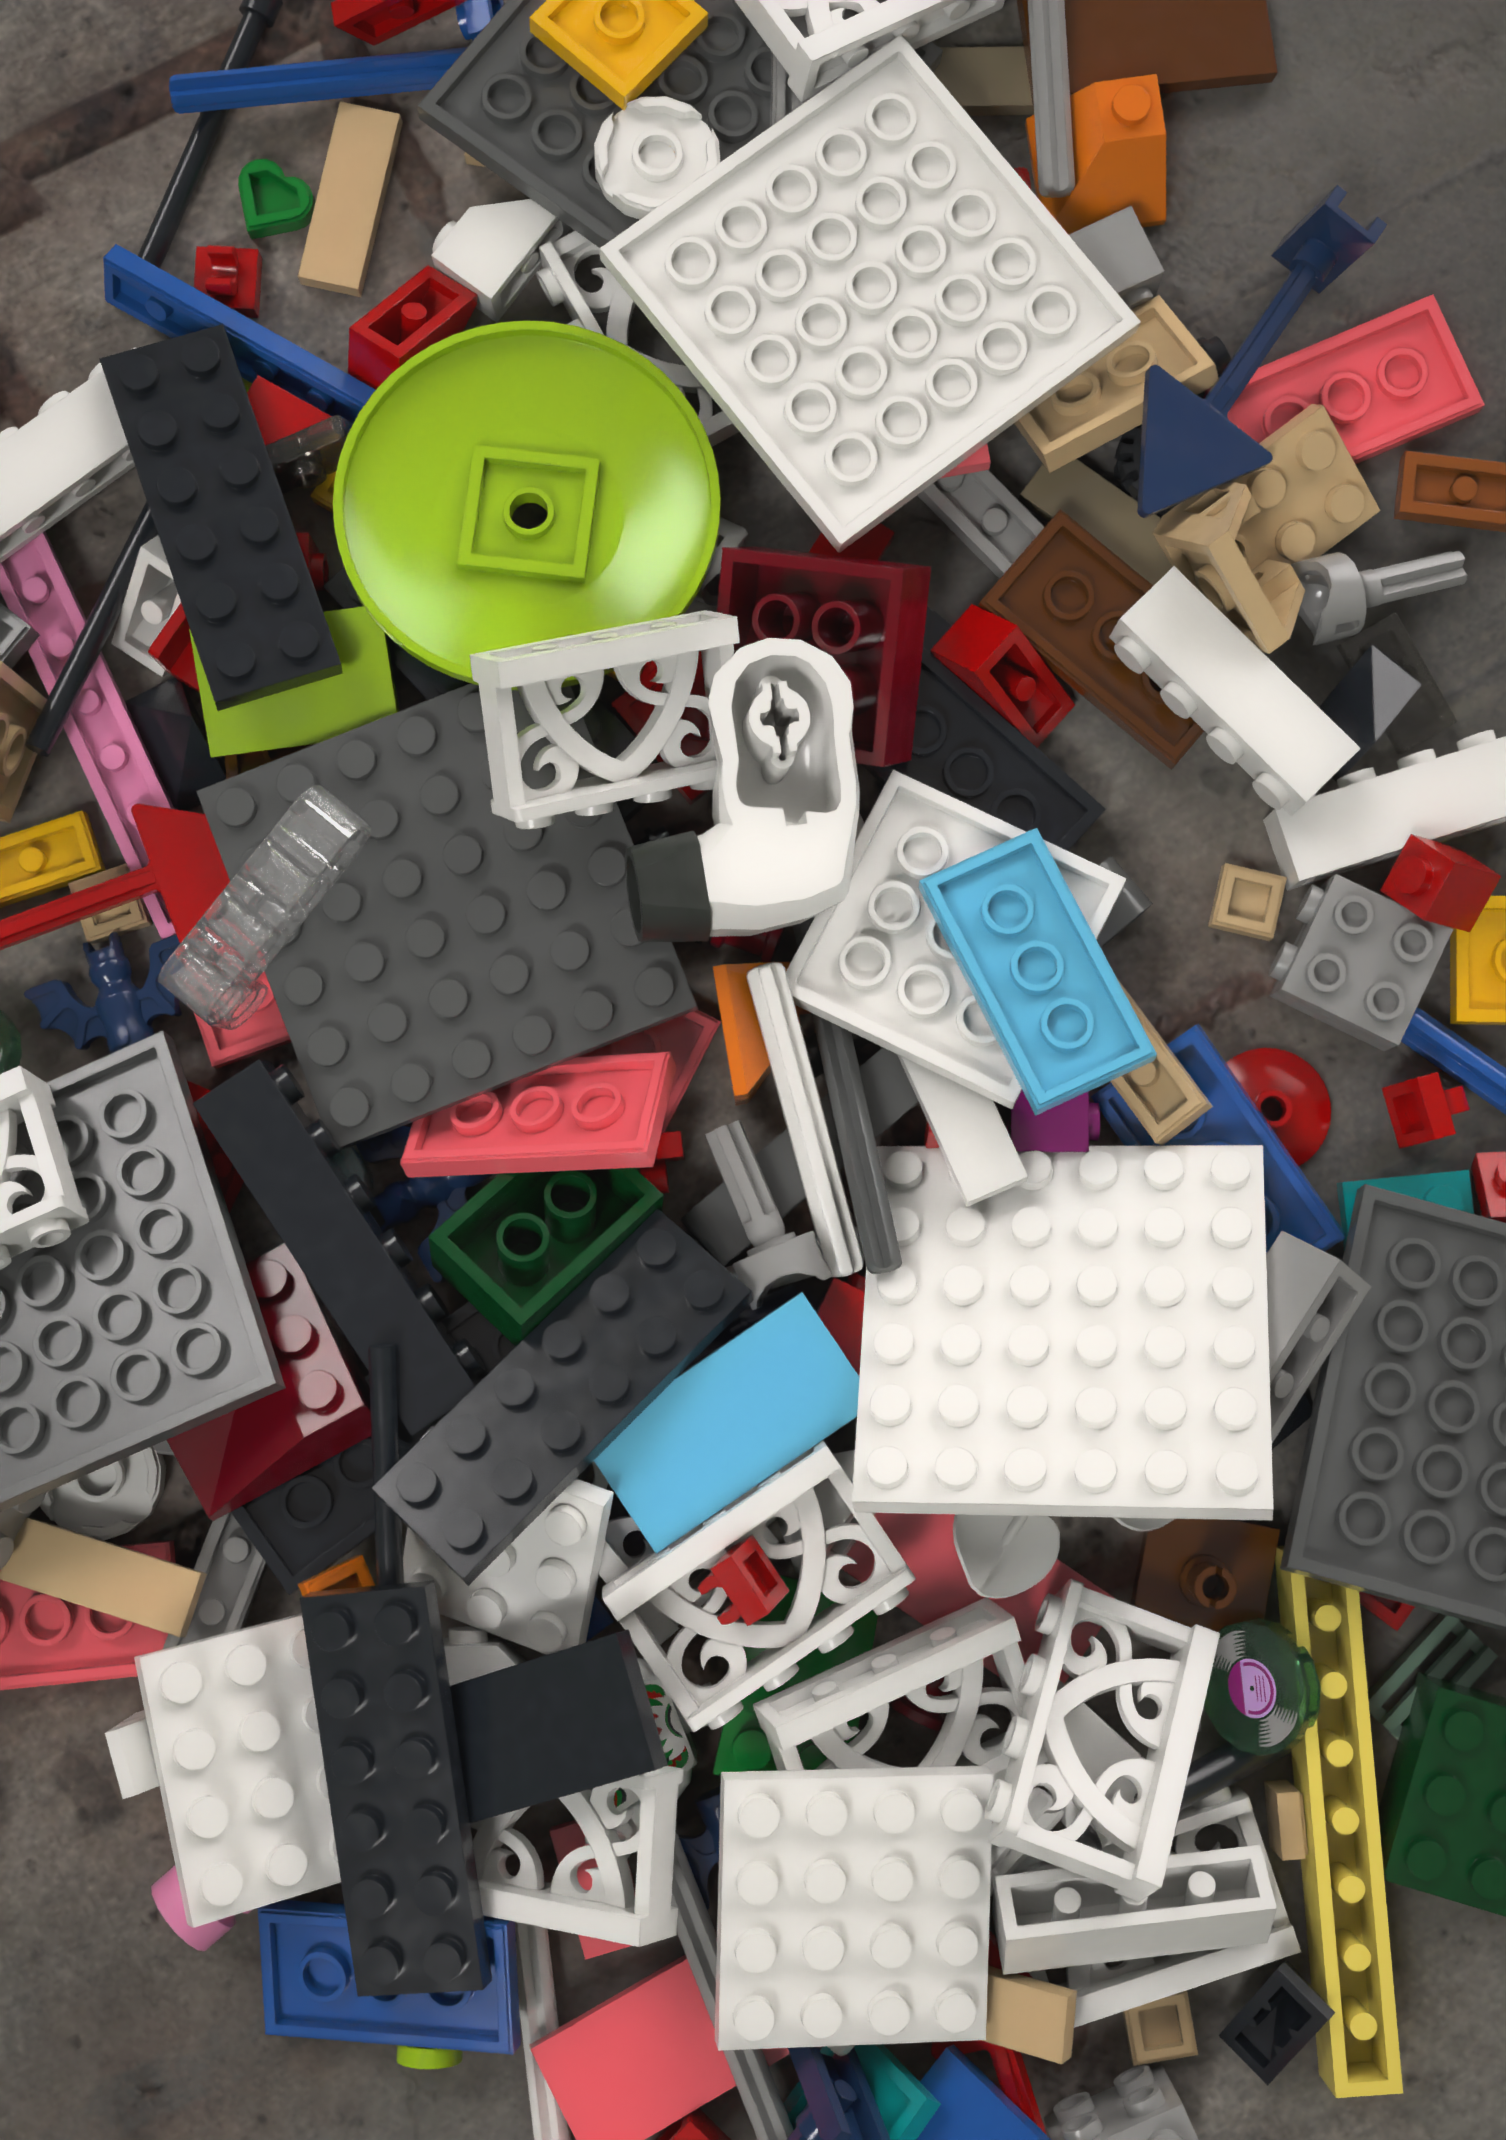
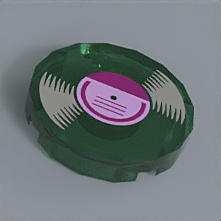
M1257 1618L1224 1626L1218 1632L1220 1637L1204 1702L1206 1714L1218 1733L1238 1750L1262 1756L1294 1748L1303 1740L1301 1738L1305 1735L1307 1728L1314 1726L1320 1711L1321 1686L1314 1660L1304 1646L1298 1647L1294 1640L1287 1635L1292 1632L1280 1623Z

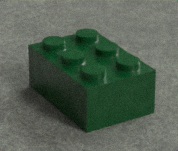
M635 1168L498 1174L428 1236L432 1267L516 1347L656 1209L662 1211L664 1195Z
M1418 1671L1415 1681L1417 1689L1410 1714L1404 1720L1378 1809L1384 1880L1506 1917V1698L1472 1687L1468 1688L1458 1685L1449 1680L1428 1676Z

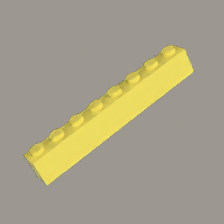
M1277 1546L1275 1565L1288 1714L1291 1710L1289 1720L1294 1711L1291 1724L1297 1713L1296 1723L1291 1731L1293 1737L1291 1752L1294 1787L1303 1794L1308 1855H1305L1306 1859H1301L1311 1986L1335 2012L1316 2033L1319 2075L1336 2098L1402 2094L1403 2085L1359 1591L1281 1570L1280 1565L1284 1546Z

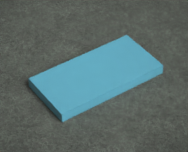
M1037 828L919 880L918 888L1035 1116L1155 1060L1157 1053Z
M800 1292L678 1375L594 1462L657 1554L856 1418L859 1375L803 1292Z

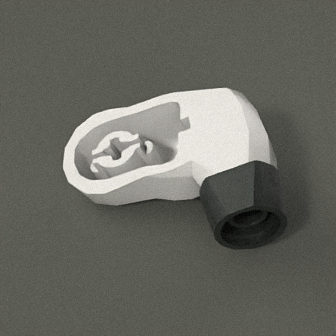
M766 638L739 648L714 674L708 707L718 766L713 788L712 817L715 826L699 836H696L694 831H689L626 848L625 873L628 901L635 934L639 942L708 941L709 936H752L800 924L845 900L850 890L855 837L859 817L860 788L852 736L854 705L851 683L833 656L802 640Z

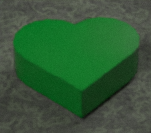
M268 159L253 160L242 168L238 177V187L246 228L251 240L297 231L311 223L316 201L310 187L302 179L285 177L282 168Z

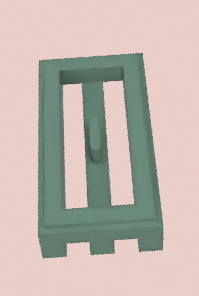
M1439 1613L1368 1691L1370 1715L1398 1741L1402 1730L1400 1724L1410 1714L1417 1686L1414 1684L1388 1713L1381 1706L1450 1631L1457 1638L1426 1670L1425 1674L1428 1676L1442 1679L1470 1649L1474 1654L1449 1680L1455 1684L1470 1688L1498 1657L1479 1640V1637L1465 1627L1459 1618Z

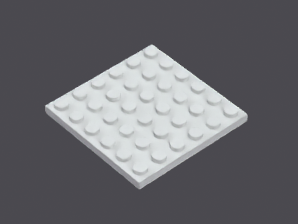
M901 34L600 248L601 262L838 553L1135 334L1141 323Z
M1263 1145L1089 1146V1152H1040L1036 1150L1017 1152L1028 1174L1027 1182L970 1206H966L940 1147L877 1146L902 1265L896 1270L881 1274H871L866 1267L852 1504L855 1513L1273 1520Z

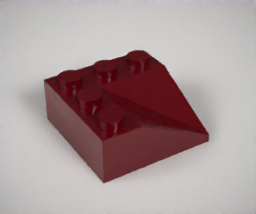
M757 546L722 547L717 613L737 617L740 643L733 644L734 653L741 647L763 639L779 638L802 640L833 656L851 683L854 705L852 736L856 763L886 767L911 761L931 566ZM707 722L706 741H710L709 724H708V722Z
M285 1243L246 1263L286 1388L166 1440L208 1518L212 1521L371 1436L370 1387L347 1337Z

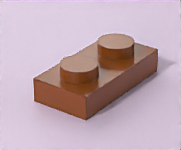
M1405 451L1399 462L1394 519L1506 532V463Z

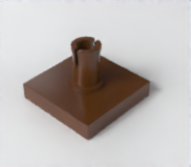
M1174 1519L1159 1529L1144 1531L1130 1605L1190 1628L1197 1624L1220 1633L1219 1640L1230 1632L1245 1631L1235 1634L1245 1635L1234 1639H1245L1235 1643H1245L1235 1647H1245L1235 1652L1244 1651L1245 1653L1238 1655L1257 1658L1280 1529L1241 1520Z

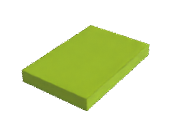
M363 606L323 612L342 665L343 674L217 711L191 630L189 629L210 756L219 757L317 744L399 712L388 635L373 620L366 608Z

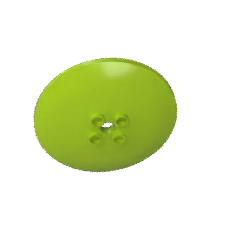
M526 320L500 322L475 327L434 343L408 359L373 392L359 412L342 448L334 480L333 517L338 549L348 578L363 606L380 628L410 655L435 670L475 685H479V683L474 682L472 678L470 654L684 614L697 596L707 576L715 553L720 525L721 497L719 474L714 452L700 419L680 389L663 371L623 343L591 330L556 322ZM525 503H536L542 506L548 513L545 521L540 526L532 529L517 526L512 521V515L519 506ZM614 668L604 669V675L614 671ZM571 676L563 681L561 688L580 683L574 676ZM511 687V690L518 691L517 687Z

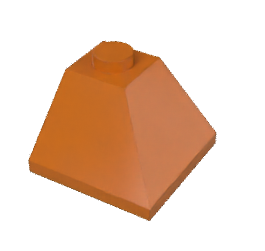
M1157 74L1094 82L1070 95L1075 187L1069 196L1046 198L1040 194L1035 117L1032 115L1026 118L1025 128L1036 197L1068 235L1129 206H1132L1142 228L1165 224L1166 129Z
M780 962L787 971L790 962ZM767 963L713 966L736 1106L748 1104L772 1071L746 978L749 970ZM795 1005L800 1023L799 1015L811 1014V1012Z

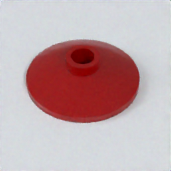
M1277 1048L1252 1049L1226 1062L1260 1112L1264 1099L1271 1097L1280 1102L1282 1106L1281 1117L1277 1121L1267 1119L1266 1121L1298 1166L1308 1161L1323 1144L1331 1121L1330 1097L1324 1081L1318 1072L1301 1057Z

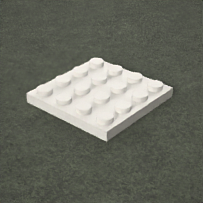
M893 770L855 840L850 890L845 900L815 916L786 971L794 1004L1003 1106L1013 1109L1022 1088L918 887L919 880L1024 834L1026 831ZM1044 840L1097 940L1124 887L1126 878Z
M302 1613L135 1656L134 1660L187 1925L193 1928L340 1883L341 1878Z
M988 1766L721 1772L715 2042L718 2051L986 2040L992 1844L988 1843L992 1821L985 1819V1808L994 1781V1774Z

